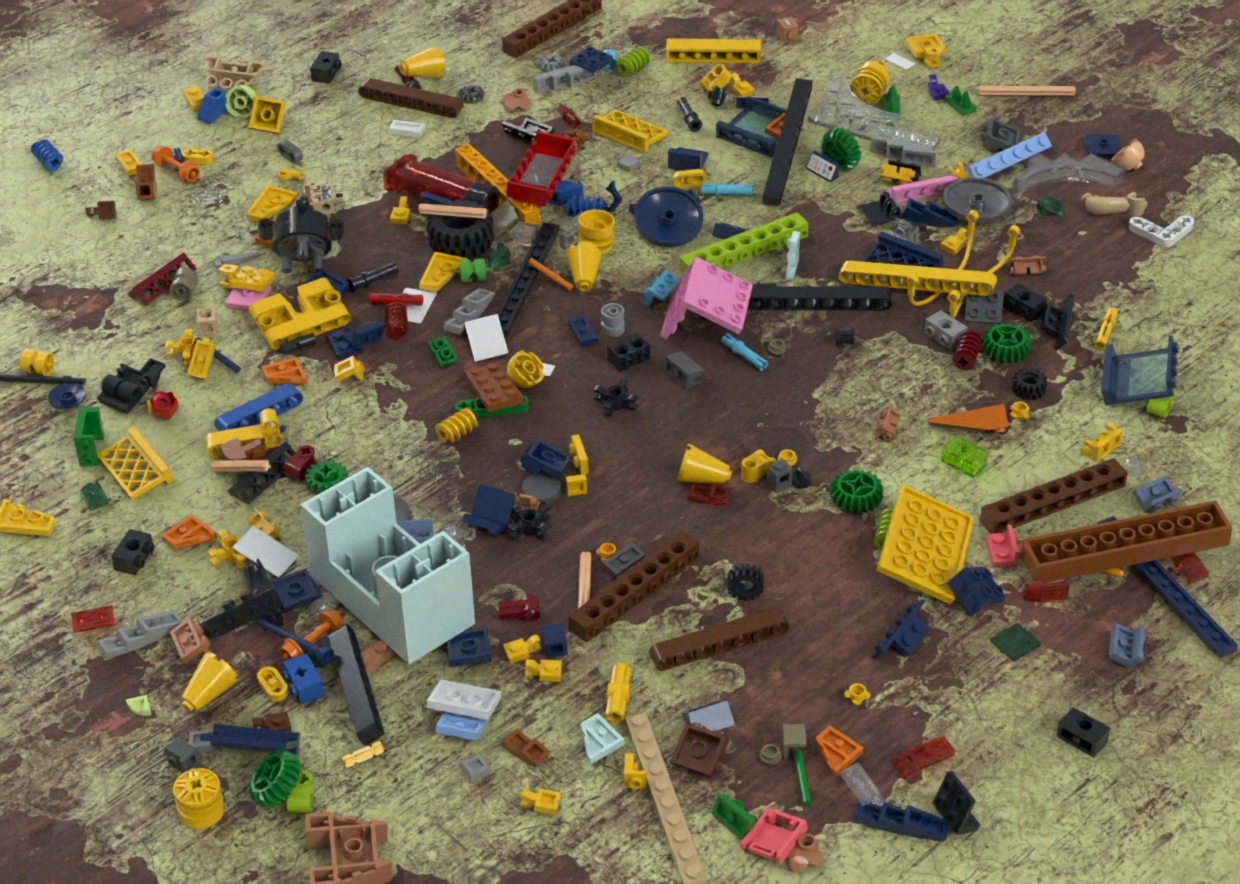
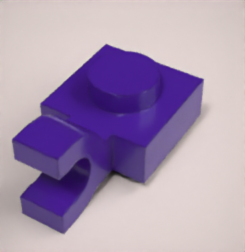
M935 74L929 75L931 80L928 83L929 94L934 101L945 99V95L950 94L944 84H938Z

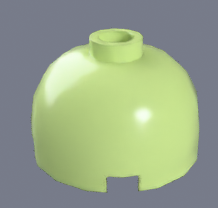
M237 85L225 95V98L227 97L225 106L234 117L245 116L243 118H247L252 114L257 94L249 86Z

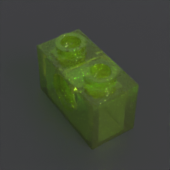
M955 435L943 446L941 462L974 478L987 466L988 451Z

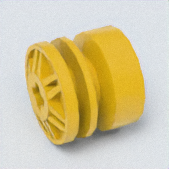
M873 61L862 64L850 83V92L853 98L866 105L878 102L890 82L888 70L880 63Z
M603 210L583 212L578 219L579 232L577 244L581 241L592 242L598 245V248L602 250V254L609 252L614 245V216Z
M203 768L191 769L182 773L173 784V795L181 823L189 828L203 829L216 824L222 818L225 812V805L220 780L214 772Z

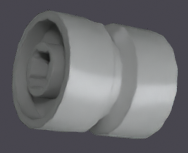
M616 303L604 305L601 308V331L603 335L610 338L621 336L625 332L623 306Z

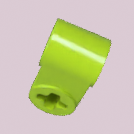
M1166 383L1161 384L1155 393L1168 391ZM1173 396L1150 399L1146 411L1166 418L1174 404Z
M303 770L299 775L300 780L296 783L297 787L291 791L292 794L288 795V813L311 814L314 794L313 779L310 772Z

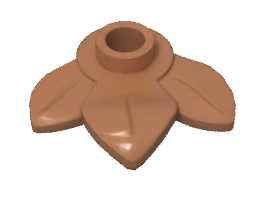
M517 88L513 92L503 95L500 99V103H506L505 106L508 112L518 107L527 111L531 101L527 97V91L523 88Z
M803 834L798 838V843L786 858H789L790 870L792 872H800L806 869L809 864L818 867L822 863L823 854L819 850L818 840L811 834Z

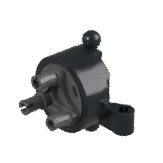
M299 196L295 204L291 206V210L278 214L275 222L269 218H263L258 223V236L262 240H272V249L281 257V271L285 274L292 272V260H312V272L316 274L323 268L322 258L330 252L332 241L341 240L344 234V223L340 219H333L328 222L327 216L314 210L306 196Z

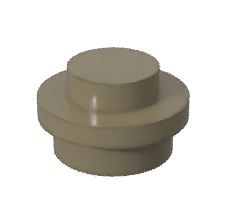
M773 339L768 345V351L773 355H780L786 351V345L781 339Z
M767 744L760 751V760L767 765L777 764L781 760L782 753L774 744Z

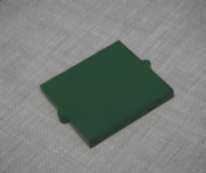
M1019 623L1014 624L990 639V642L1000 649V653H1004L1014 662L1041 646V642L1031 634L1032 632L1027 631Z

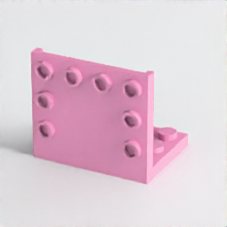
M696 256L672 291L660 337L667 339L670 333L674 334L678 326L677 323L683 321L687 309L740 334L743 329L753 285Z

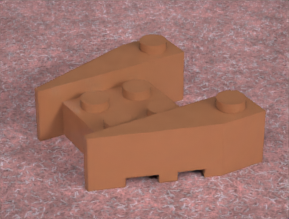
M331 812L305 814L307 849L330 847L332 866L309 868L310 884H383L392 880V861L378 860L377 843L388 842V826L386 821L371 819L368 822L356 820L355 816L349 815L347 818L337 817L336 813Z

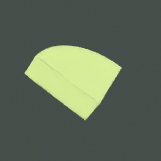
M147 695L126 700L128 709L134 714L141 716L151 715Z

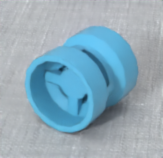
M612 49L604 50L603 52L613 56V61L603 68L607 71L615 70L617 61L616 51Z

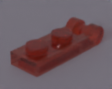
M943 735L896 754L892 757L891 763L895 768L899 769L901 777L906 779L914 772L955 756V749Z

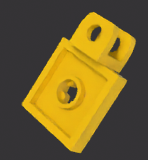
M936 33L906 38V45L915 58H923V62L928 68L941 66L939 56L946 54V48Z
M229 264L222 265L219 268L220 274L229 275V277H225L219 282V286L225 288L264 292L276 279V272L269 271L268 269L258 270L247 266L239 270V266Z

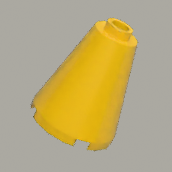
M438 47L426 49L402 60L400 64V72L404 76L442 78L445 74L443 69H446L444 55L442 51H438Z
M581 241L578 242V245H571L568 248L567 258L576 288L581 291H588L594 285L602 259V250L595 243Z
M687 444L677 481L724 485L726 481H730L732 471L729 470V465L701 449Z
M207 652L204 654L181 696V705L189 712L192 710L197 712L239 680V678H236L237 674L232 667L223 659L220 661L215 660L214 657L216 655Z

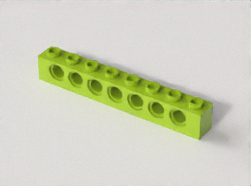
M796 212L679 256V271L684 275L696 256L721 269L727 268L787 245V240L791 238L793 231L800 232V240L808 237L809 223Z

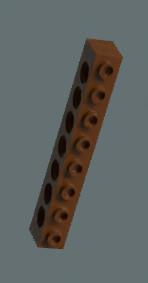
M602 0L566 1L503 37V52L518 58L602 9Z
M1115 458L1103 461L1008 498L981 507L980 522L990 534L1006 532L1007 525H1012L1014 529L1123 488L1126 485L1128 472Z
M680 531L568 616L569 631L586 643L593 637L598 636L602 630L611 626L614 621L625 615L636 604H640L644 598L654 593L657 588L667 583L678 572L683 571L691 562L696 561L699 557V542L683 531Z

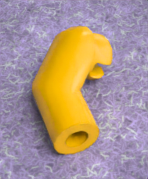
M284 169L279 170L277 176L281 181L292 178L301 180L303 172Z

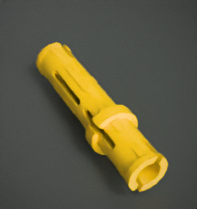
M1108 308L1105 317L1101 320V328L1094 344L1097 350L1105 349L1110 333L1116 325L1115 320L1118 315L1116 308Z

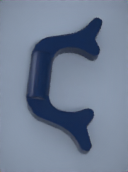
M611 181L605 189L613 195L614 201L609 205L603 199L604 209L608 212L615 211L622 202V197L615 187V182Z

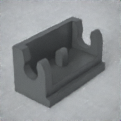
M680 351L665 357L663 372L682 388L688 390L690 387L696 386L701 382L698 379L695 380V378L703 375L704 369Z

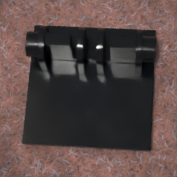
M888 192L880 194V201L859 205L873 226L905 219L901 217L900 208L896 206V202L893 198H890Z

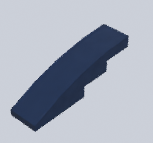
M861 798L856 803L853 821L870 827L921 839L945 841L949 827L945 819L907 805L904 810L887 802H883L879 806Z

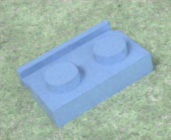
M445 711V714L441 716L436 724V732L446 736H456L466 740L477 741L484 730V726L487 725V720H479L466 715L460 716Z

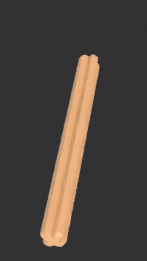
M1074 86L979 87V95L1074 96L1076 92Z

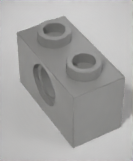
M942 310L925 320L924 333L949 350L956 348L961 334L967 331V326Z

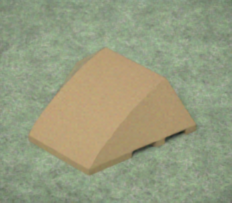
M206 55V94L214 87L228 92L237 85L249 86L266 63L250 60L249 64L222 61L220 56Z

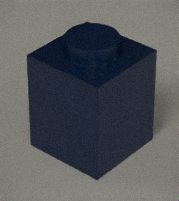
M562 623L541 626L542 643L547 659L568 655L567 639Z

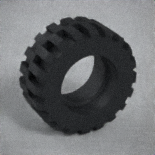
M470 200L448 201L444 204L447 206L487 209L484 205H479L475 201L470 202ZM488 209L485 219L429 215L427 218L428 241L434 252L471 259V257H478L481 253H485L494 241L493 217Z

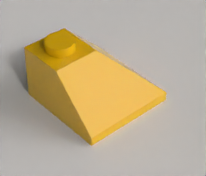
M255 96L249 128L280 133L286 101Z

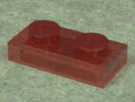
M112 605L71 613L74 633L116 625Z

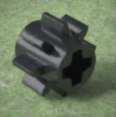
M714 87L712 91H708L707 98L710 100L711 105L720 107L722 103L727 102L728 96L724 89Z

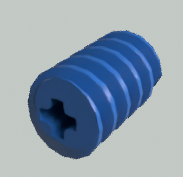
M48 140L37 141L31 146L32 154L48 171H56L62 164L63 155Z
M573 195L572 199L568 198L567 202L568 216H571L573 213L577 217L579 213L581 215L588 210L604 209L602 197L597 202L596 197H593V200L590 201L589 196H587L584 201L582 195H580L579 200L576 199V195Z

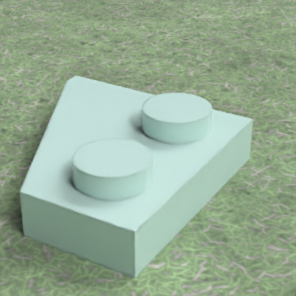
M793 231L791 238L787 240V248H789L786 262H788L787 280L794 279L799 261L800 232Z
M598 713L581 723L582 736L590 764L595 763L624 745V738Z

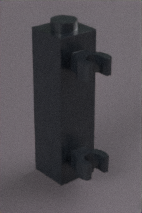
M258 558L256 559L257 563L254 565L246 562V567H243L242 571L247 590L252 592L258 589L262 593L272 588L263 564ZM280 607L261 616V618L279 627L284 625Z

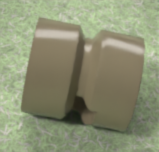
M180 268L176 271L169 289L172 297L180 301H186L191 298L198 281L196 272L189 268Z

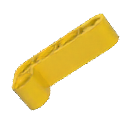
M271 408L261 411V424L209 433L205 437L207 454L213 458L225 456L220 445L237 437L242 446L259 438L265 449L279 446L281 444V434L276 411Z

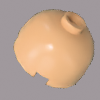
M1137 138L1129 142L1128 146L1123 147L1112 158L1111 162L1118 169L1129 171L1131 169L1137 170L1142 166L1143 163L1141 161L1144 158L1145 151Z

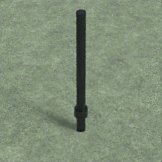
M0 374V381L86 385V378H76L71 375L56 377Z

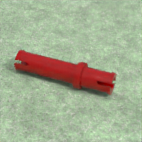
M370 293L369 302L370 304L402 305V307H407L408 305L423 306L424 297L423 295H411L408 293Z

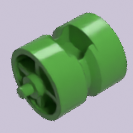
M484 258L474 259L473 262L470 260H460V268L455 270V274L461 275V283H469L473 279L476 282L486 281V273L491 271V269L485 266Z

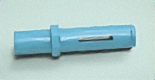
M717 182V184L701 183V194L752 196V185L720 184V182Z
M729 333L722 337L721 342L732 349L734 354H739L760 371H763L768 366V361L746 347L743 341L735 339Z

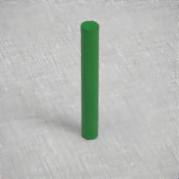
M795 750L793 755L803 806L808 807L812 802L801 750Z

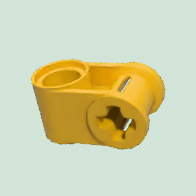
M717 64L702 78L700 86L706 89L707 92L709 90L712 91V87L723 88L731 80L732 75L723 64Z
M762 449L757 450L742 460L741 479L747 483L756 482L767 474L768 467L773 465L776 459L768 457Z

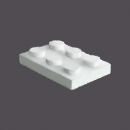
M440 679L427 699L426 708L451 712L460 716H471L479 720H488L501 699V691Z

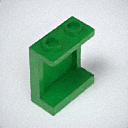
M79 407L73 437L79 465L98 466L99 458L95 440H104L105 437L99 407Z

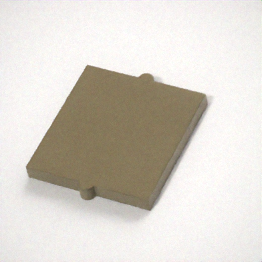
M508 200L491 213L494 235L496 237L519 219L515 211L516 208L512 207Z

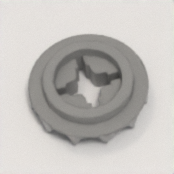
M557 55L544 56L539 62V67L548 72L563 68L564 60L561 56L557 57Z

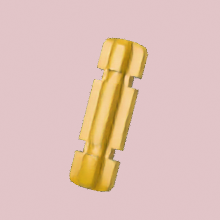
M380 741L372 743L370 747L367 745L353 751L352 755L350 753L342 756V763L345 768L354 766L355 762L358 764L372 758L374 754L375 756L384 752L383 745Z

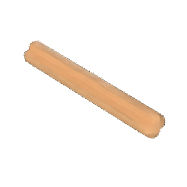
M420 204L418 208L420 214L485 219L487 216V209L434 204Z
M267 460L214 461L211 467L214 472H267L271 465H269Z
M582 552L580 554L578 608L590 600V552Z

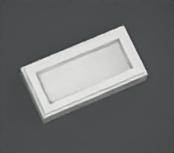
M393 120L389 127V134L420 138L425 130V124Z

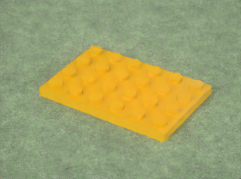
M902 484L899 488L876 571L951 605L955 595L947 582L962 570L974 517Z

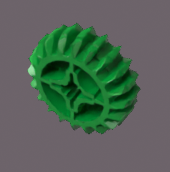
M844 128L830 129L822 136L820 141L821 154L839 163V169L842 172L856 167L861 159L860 155L862 152L859 150L861 146L857 144L858 140H855L854 135L851 136L850 131L846 132Z
M994 324L993 327L985 330L982 338V348L985 356H990V360L996 359L997 362H1010L1012 364L1015 361L1019 363L1020 360H1024L1029 355L1032 346L1031 335L1028 334L1027 330H1023V327H1017L1016 324Z
M847 469L846 473L840 472V475H836L835 479L832 480L830 495L837 508L842 507L843 511L849 510L850 513L857 512L858 514L862 511L867 513L868 510L874 511L875 507H879L883 499L884 488L881 479H878L877 475H872L871 471L864 472L863 469L861 471L856 469L850 471Z
M278 749L275 752H271L268 757L265 756L264 760L259 763L258 768L254 770V775L250 777L252 780L248 785L250 787L248 791L251 794L250 797L256 803L266 808H273L275 805H280L282 800L285 801L287 796L292 794L291 791L297 787L296 783L300 780L299 775L302 773V764L297 756L284 749Z

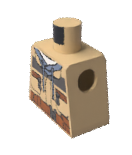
M304 185L305 196L308 198L309 204L316 211L325 215L334 212V204L344 203L343 193L332 194V186Z

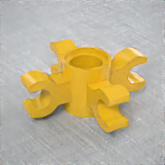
M185 329V335L180 337L179 342L166 341L165 348H172L167 349V355L173 356L176 353H181V356L184 358V366L190 365L196 345L194 343L195 337L192 336V329ZM209 338L202 339L203 341L210 342Z
M226 530L217 532L222 548L212 549L208 552L211 557L209 559L210 563L216 566L225 559L229 563H236L240 570L246 567L245 555L232 548L240 539L236 536H229Z

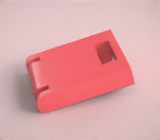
M767 808L742 840L741 849L749 850L750 853L773 861L776 859V862L782 863L798 843V838L808 829L807 821ZM776 822H780L782 824L790 826L791 831L775 826L774 824Z

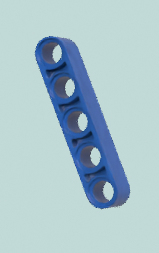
M285 384L218 416L214 426L218 431L259 425L261 424V411L271 408L276 411L278 416L299 406L302 403L303 395L291 384Z

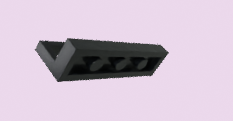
M285 441L263 459L269 461V465L278 464L279 473H272L270 469L267 472H248L227 491L231 496L238 493L247 504L251 503L284 474L283 465L285 461H283V453L287 451L292 457L296 452ZM258 475L266 476V484L258 483ZM245 486L253 487V495L251 497L243 490Z

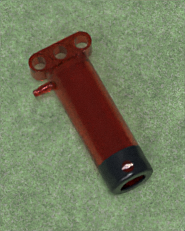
M414 154L403 155L383 172V183L386 191H396L397 193L405 191L419 197L424 191L452 200V202L455 200L475 201L479 205H484L491 213L497 209L499 204L500 192L496 186L417 161V157Z

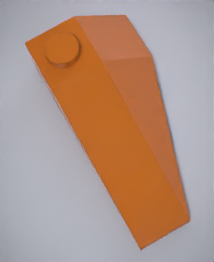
M1004 404L928 418L929 423L988 431L994 430V433L1005 432V428L1009 427Z

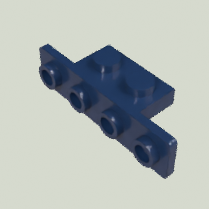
M923 600L917 604L912 602L905 610L907 614L901 615L896 620L895 624L897 626L887 631L884 635L886 637L885 641L881 640L874 647L876 651L871 656L874 660L883 654L891 644L905 658L915 649L930 630L916 615L925 603Z

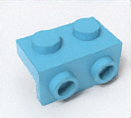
M665 270L660 277H656L652 286L646 289L643 304L649 307L656 298L664 301L680 279Z

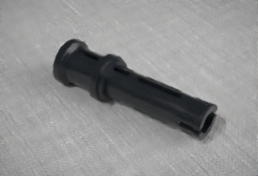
M681 97L682 102L678 99L677 104L684 114V121L688 124L690 131L697 132L702 128V121L699 119L698 114L692 111L687 99Z
M392 262L369 273L362 272L354 278L349 277L346 279L350 286L349 290L355 293L357 289L369 287L374 281L398 273V266L394 267L396 263Z

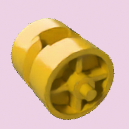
M25 349L20 356V370L26 373L49 376L54 368V356L52 353Z

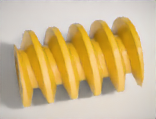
M465 408L448 417L447 420L438 423L435 426V430L443 443L447 441L454 443L455 439L461 438L460 435L465 436L466 431L471 432L472 428L476 429L478 422L473 412L469 408Z

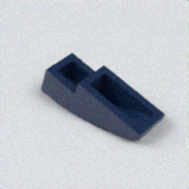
M909 197L901 213V217L917 223L926 222L928 226L955 227L957 218L951 215L944 207L929 200L924 205Z

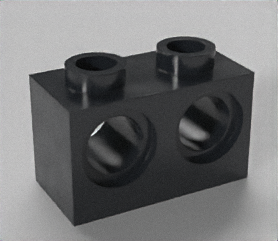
M636 333L607 346L608 361L619 372L650 359V344L639 333Z

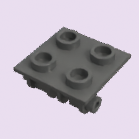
M994 290L989 296L967 294L965 321L1001 324L1004 291Z

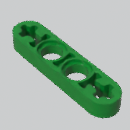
M523 395L524 404L488 412L486 408H478L484 406L480 399H470L457 402L455 409L456 412H459L461 409L469 408L475 417L524 413L528 410L529 403L528 398Z

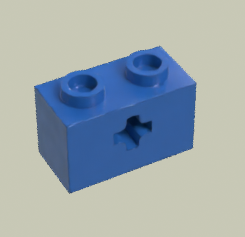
M307 653L283 662L285 669L282 671L283 679L286 683H290L291 694L293 697L298 698L300 704L324 696L323 682Z

